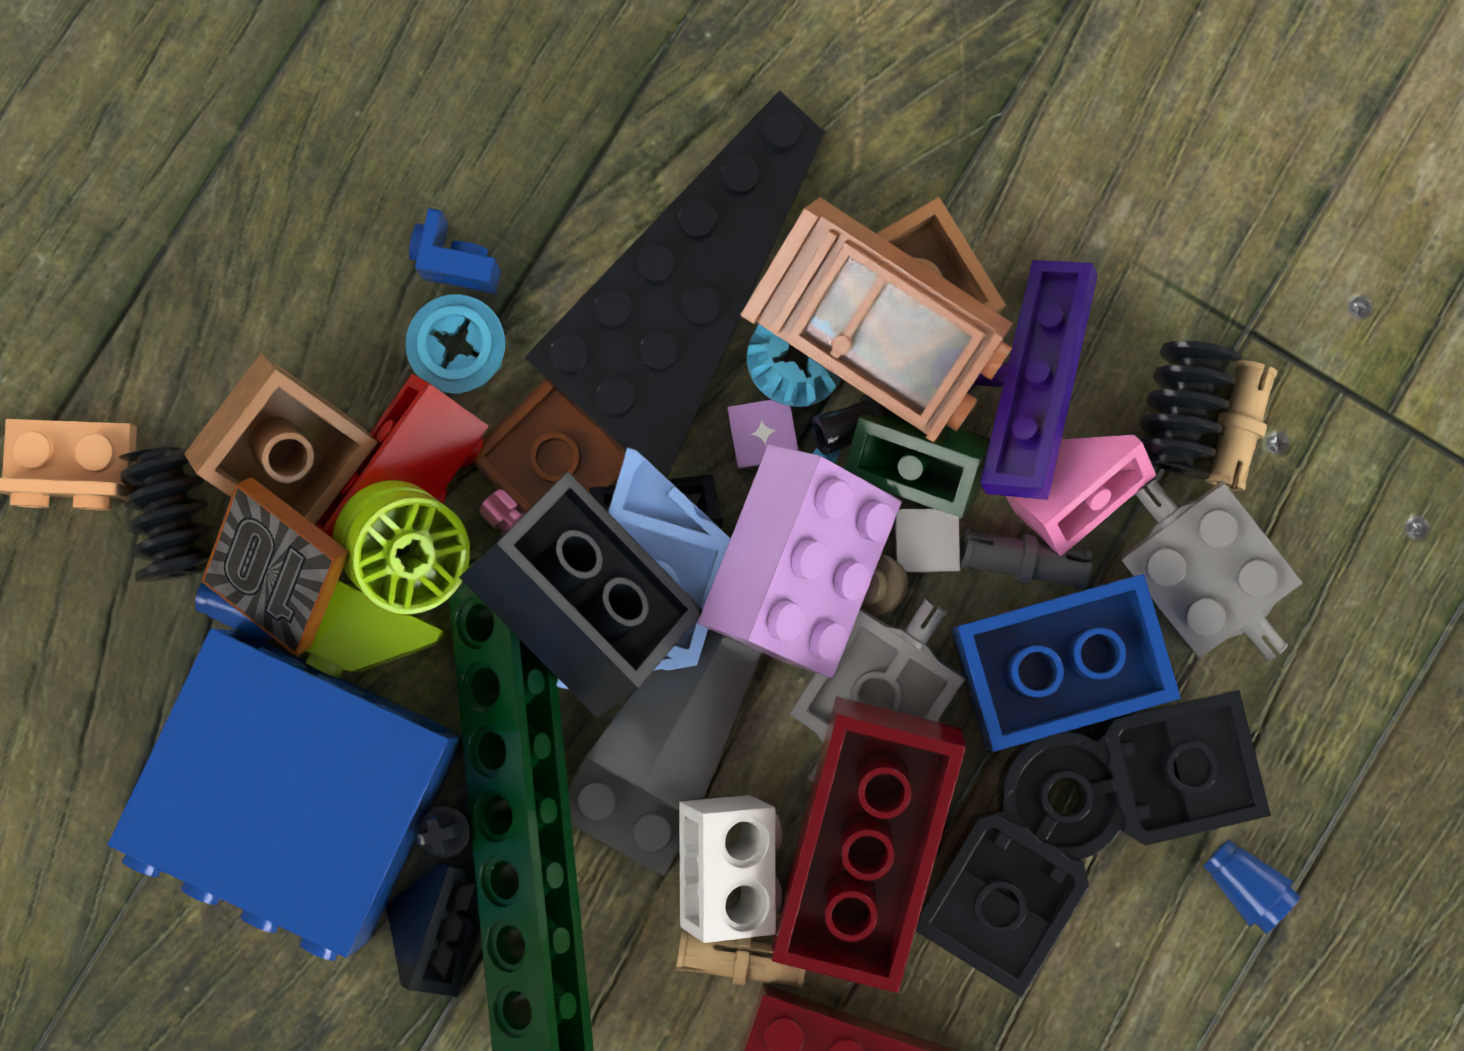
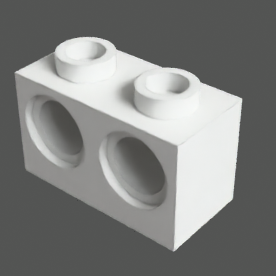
M751 795L679 801L680 927L703 943L776 935V913L781 909L782 891L780 883L775 876V851L781 846L782 829L780 820L775 814V807ZM740 822L741 832L738 840L731 847L726 848L725 839L728 831L732 826ZM740 886L741 895L739 901L733 908L726 911L725 904L728 895Z

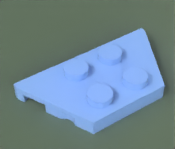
M627 447L608 513L689 597L703 609L731 538L636 449ZM699 617L655 670L664 669L668 671L698 664L708 628L697 624ZM559 679L557 680V687L568 689Z

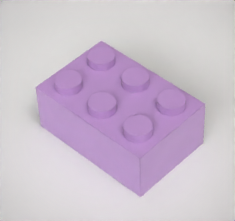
M768 444L697 624L777 660L833 679L902 501L822 456Z

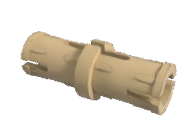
M1240 360L1237 362L1235 374L1237 379L1231 389L1228 400L1230 402L1229 408L1225 410V413H1218L1216 422L1223 426L1222 433H1219L1215 447L1217 452L1215 457L1212 458L1208 472L1210 477L1205 479V482L1216 485L1217 482L1223 481L1230 490L1245 491L1246 480L1257 440L1259 438L1264 439L1267 424L1263 423V418L1274 378L1277 376V369L1268 366L1264 370L1265 364L1254 361Z
M682 929L676 971H690L731 977L732 984L745 986L746 980L792 986L796 989H802L805 970L772 962V944L751 941V938L703 943Z

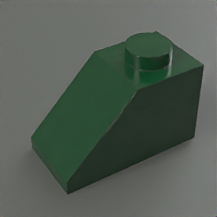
M861 415L857 422L844 469L883 491L962 518L978 497L991 438L960 427L956 432L945 425L933 443L926 438L927 434L901 417Z

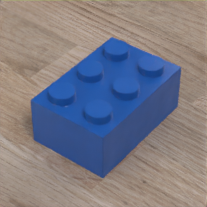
M1144 574L950 628L962 672L965 675L966 686L984 748L992 752L1181 699Z

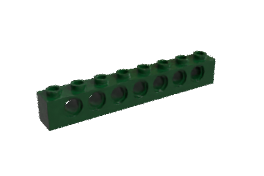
M470 559V560H469V565H468V567H469L476 559ZM462 581L458 589L449 597L492 1051H594L559 692L556 686L557 677Z

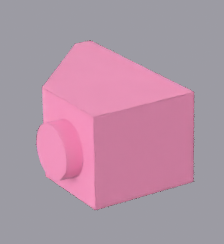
M1135 435L1062 439L1049 499L1006 496L1014 513L1061 557L1152 480L1156 473L1142 441Z

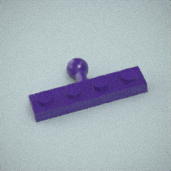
M1032 260L1009 362L1002 363L992 380L979 374L967 392L972 391L976 385L1002 387L980 481L986 494L1049 499L1098 277L1093 263ZM949 347L942 350L934 358L931 365V378L937 389L965 348Z

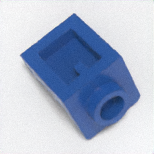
M428 208L425 224L416 223L414 226L409 247V259L416 261L415 268L424 281L496 295L501 270L495 258L487 257L488 249L463 241H452L450 249L444 248L448 221L441 210Z

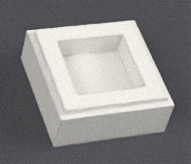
M899 509L895 518V560L902 565L906 573L959 572V517L937 509Z

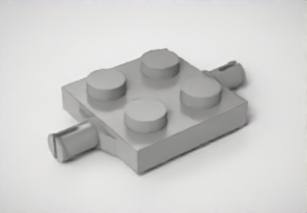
M1154 477L1146 486L1160 502L1159 504L1154 501L1144 487L1134 495L1138 497L1157 522L1153 525L1145 539L1121 556V561L1133 576L1145 575L1152 600L1199 659L1226 639L1242 635L1244 632L1264 656L1265 661L1274 659L1276 657L1275 652L1262 636L1265 635L1279 654L1288 647V644L1283 641L1265 617L1269 614L1275 603L1299 587L1303 582L1223 481L1219 482L1197 500L1177 506L1158 483L1156 477Z
M924 598L923 603L906 629L887 625L860 608L833 679L815 673L789 715L815 731L823 743L836 696L938 721L965 680L964 674L939 659L930 646L926 644L944 616L947 615V612L937 606L927 623L922 626L934 607L932 601ZM817 765L815 766L811 774L807 776L812 783L814 781Z

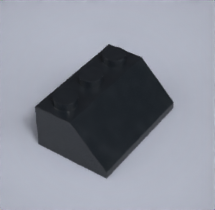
M568 471L503 532L459 577L597 718L640 688L702 612V609Z

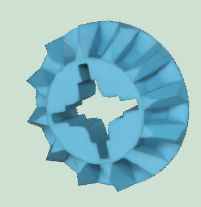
M452 294L441 296L428 302L416 313L406 335V354L410 366L418 377L442 392L461 395L464 392L484 387L493 375L501 369L507 342L501 322L490 307L476 298ZM469 321L466 341L479 356L476 358L472 355L467 357L458 354L453 362L449 361L446 369H444L447 363L445 358L448 350L441 344L438 338L433 336L434 333L437 332L442 336L447 334L455 337L460 329L464 330Z
M812 316L809 321L833 338L837 335L831 328L829 319L820 320ZM760 324L758 325L748 345L747 366L753 382L763 394L783 405L803 407L816 404L826 399L835 391L842 378L810 357L806 363V374H804L803 369H799L795 361L787 363L784 361L778 362L780 358L787 354L789 343Z

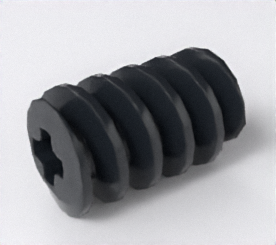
M1184 340L1167 342L1162 345L1160 355L1170 365L1157 367L1153 374L1155 382L1164 389L1151 391L1146 399L1148 405L1157 411L1158 414L1144 415L1140 421L1142 430L1154 438L1139 440L1142 441L1153 466L1185 477L1208 479L1210 474L1194 465L1196 458L1215 457L1217 450L1201 441L1202 434L1222 433L1223 430L1222 425L1207 416L1208 411L1229 408L1230 402L1216 394L1214 390L1215 386L1235 384L1237 378L1223 370L1221 364L1228 361H1240L1242 356L1231 348L1205 341Z
M163 447L139 450L118 456L121 460L136 463L121 472V482L126 485L140 487V489L125 496L124 505L128 509L144 512V514L128 522V532L148 537V539L132 547V557L152 562V564L136 572V582L162 581L202 573L199 571L198 565L208 561L210 558L211 549L195 546V540L212 532L211 525L195 523L191 520L192 515L208 507V502L188 497L187 491L204 483V479L199 475L184 473L183 466L189 464L184 455L187 449Z

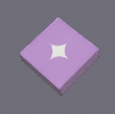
M771 399L727 407L738 470L759 467L768 444L798 451L791 406L780 404Z

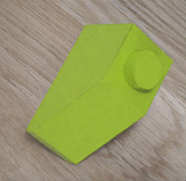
M339 578L310 649L306 650L309 654L305 663L326 674L340 678L344 669L349 672H363L445 643L450 631L415 614H399L385 610L372 602L358 587Z

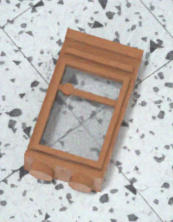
M821 197L804 208L741 313V316L751 323L757 322L927 434L926 438L933 443L945 425L957 432L978 400L967 392L979 374L992 380L1012 350L1011 346L1002 341L1013 325L1012 322Z

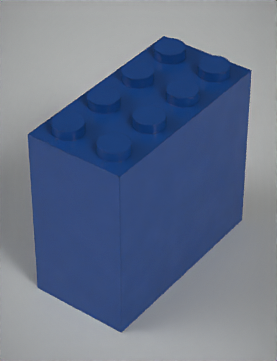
M211 628L107 846L124 853L122 863L139 873L159 877L162 871L184 881L181 890L194 899L211 905H217L219 900L222 899L243 909L240 918L258 929L276 933L278 927H281L302 937L299 946L315 956L330 961H335L338 954L348 958L370 942L417 842V833H419L421 820L432 809L463 743L462 734L346 679L326 674L306 664L305 660L266 642L260 643L236 630Z

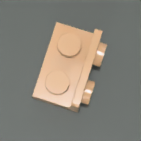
M6 419L0 493L9 495L10 506L49 508L50 497L73 498L72 508L112 510V499L124 500L125 496L134 490V486L121 482L120 474L123 470L134 465L135 462L121 460L118 456L136 451L137 426L130 423Z

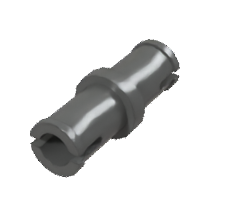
M967 528L960 550V555H962L960 558L961 568L970 567L1013 575L1014 582L1027 585L1031 579L1084 590L1088 584L1092 563H1089L1092 559L1091 551L1069 549L1060 557L1048 544L1038 543V537L1029 534H1022L1021 538L1017 539Z

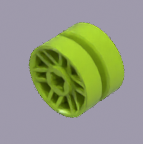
M389 480L374 483L363 488L344 505L335 523L333 539L350 552L342 570L343 573L372 602L390 612L416 614L437 607L458 589L462 583L459 577L468 569L470 543L463 523L447 506L424 489L412 483Z

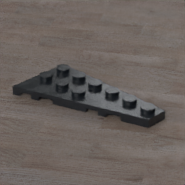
M780 90L525 356L526 362L624 453H626L627 447L636 449L666 478H668L677 455L742 317L741 313L753 293V289L770 256L780 230L825 134V131Z

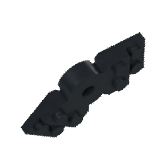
M1230 690L1175 704L1160 705L1105 720L1094 739L1078 733L1062 732L1021 744L1009 756L1000 773L997 787L999 809L972 816L941 867L942 874L923 903L916 932L1023 998L1089 888L1084 862L1081 859L1090 857L1103 850L1116 838L1119 832L1143 845H1150L1271 816L1240 690ZM1070 778L1078 787V802L1072 810L1066 813H1056L1049 804V790L1057 780Z

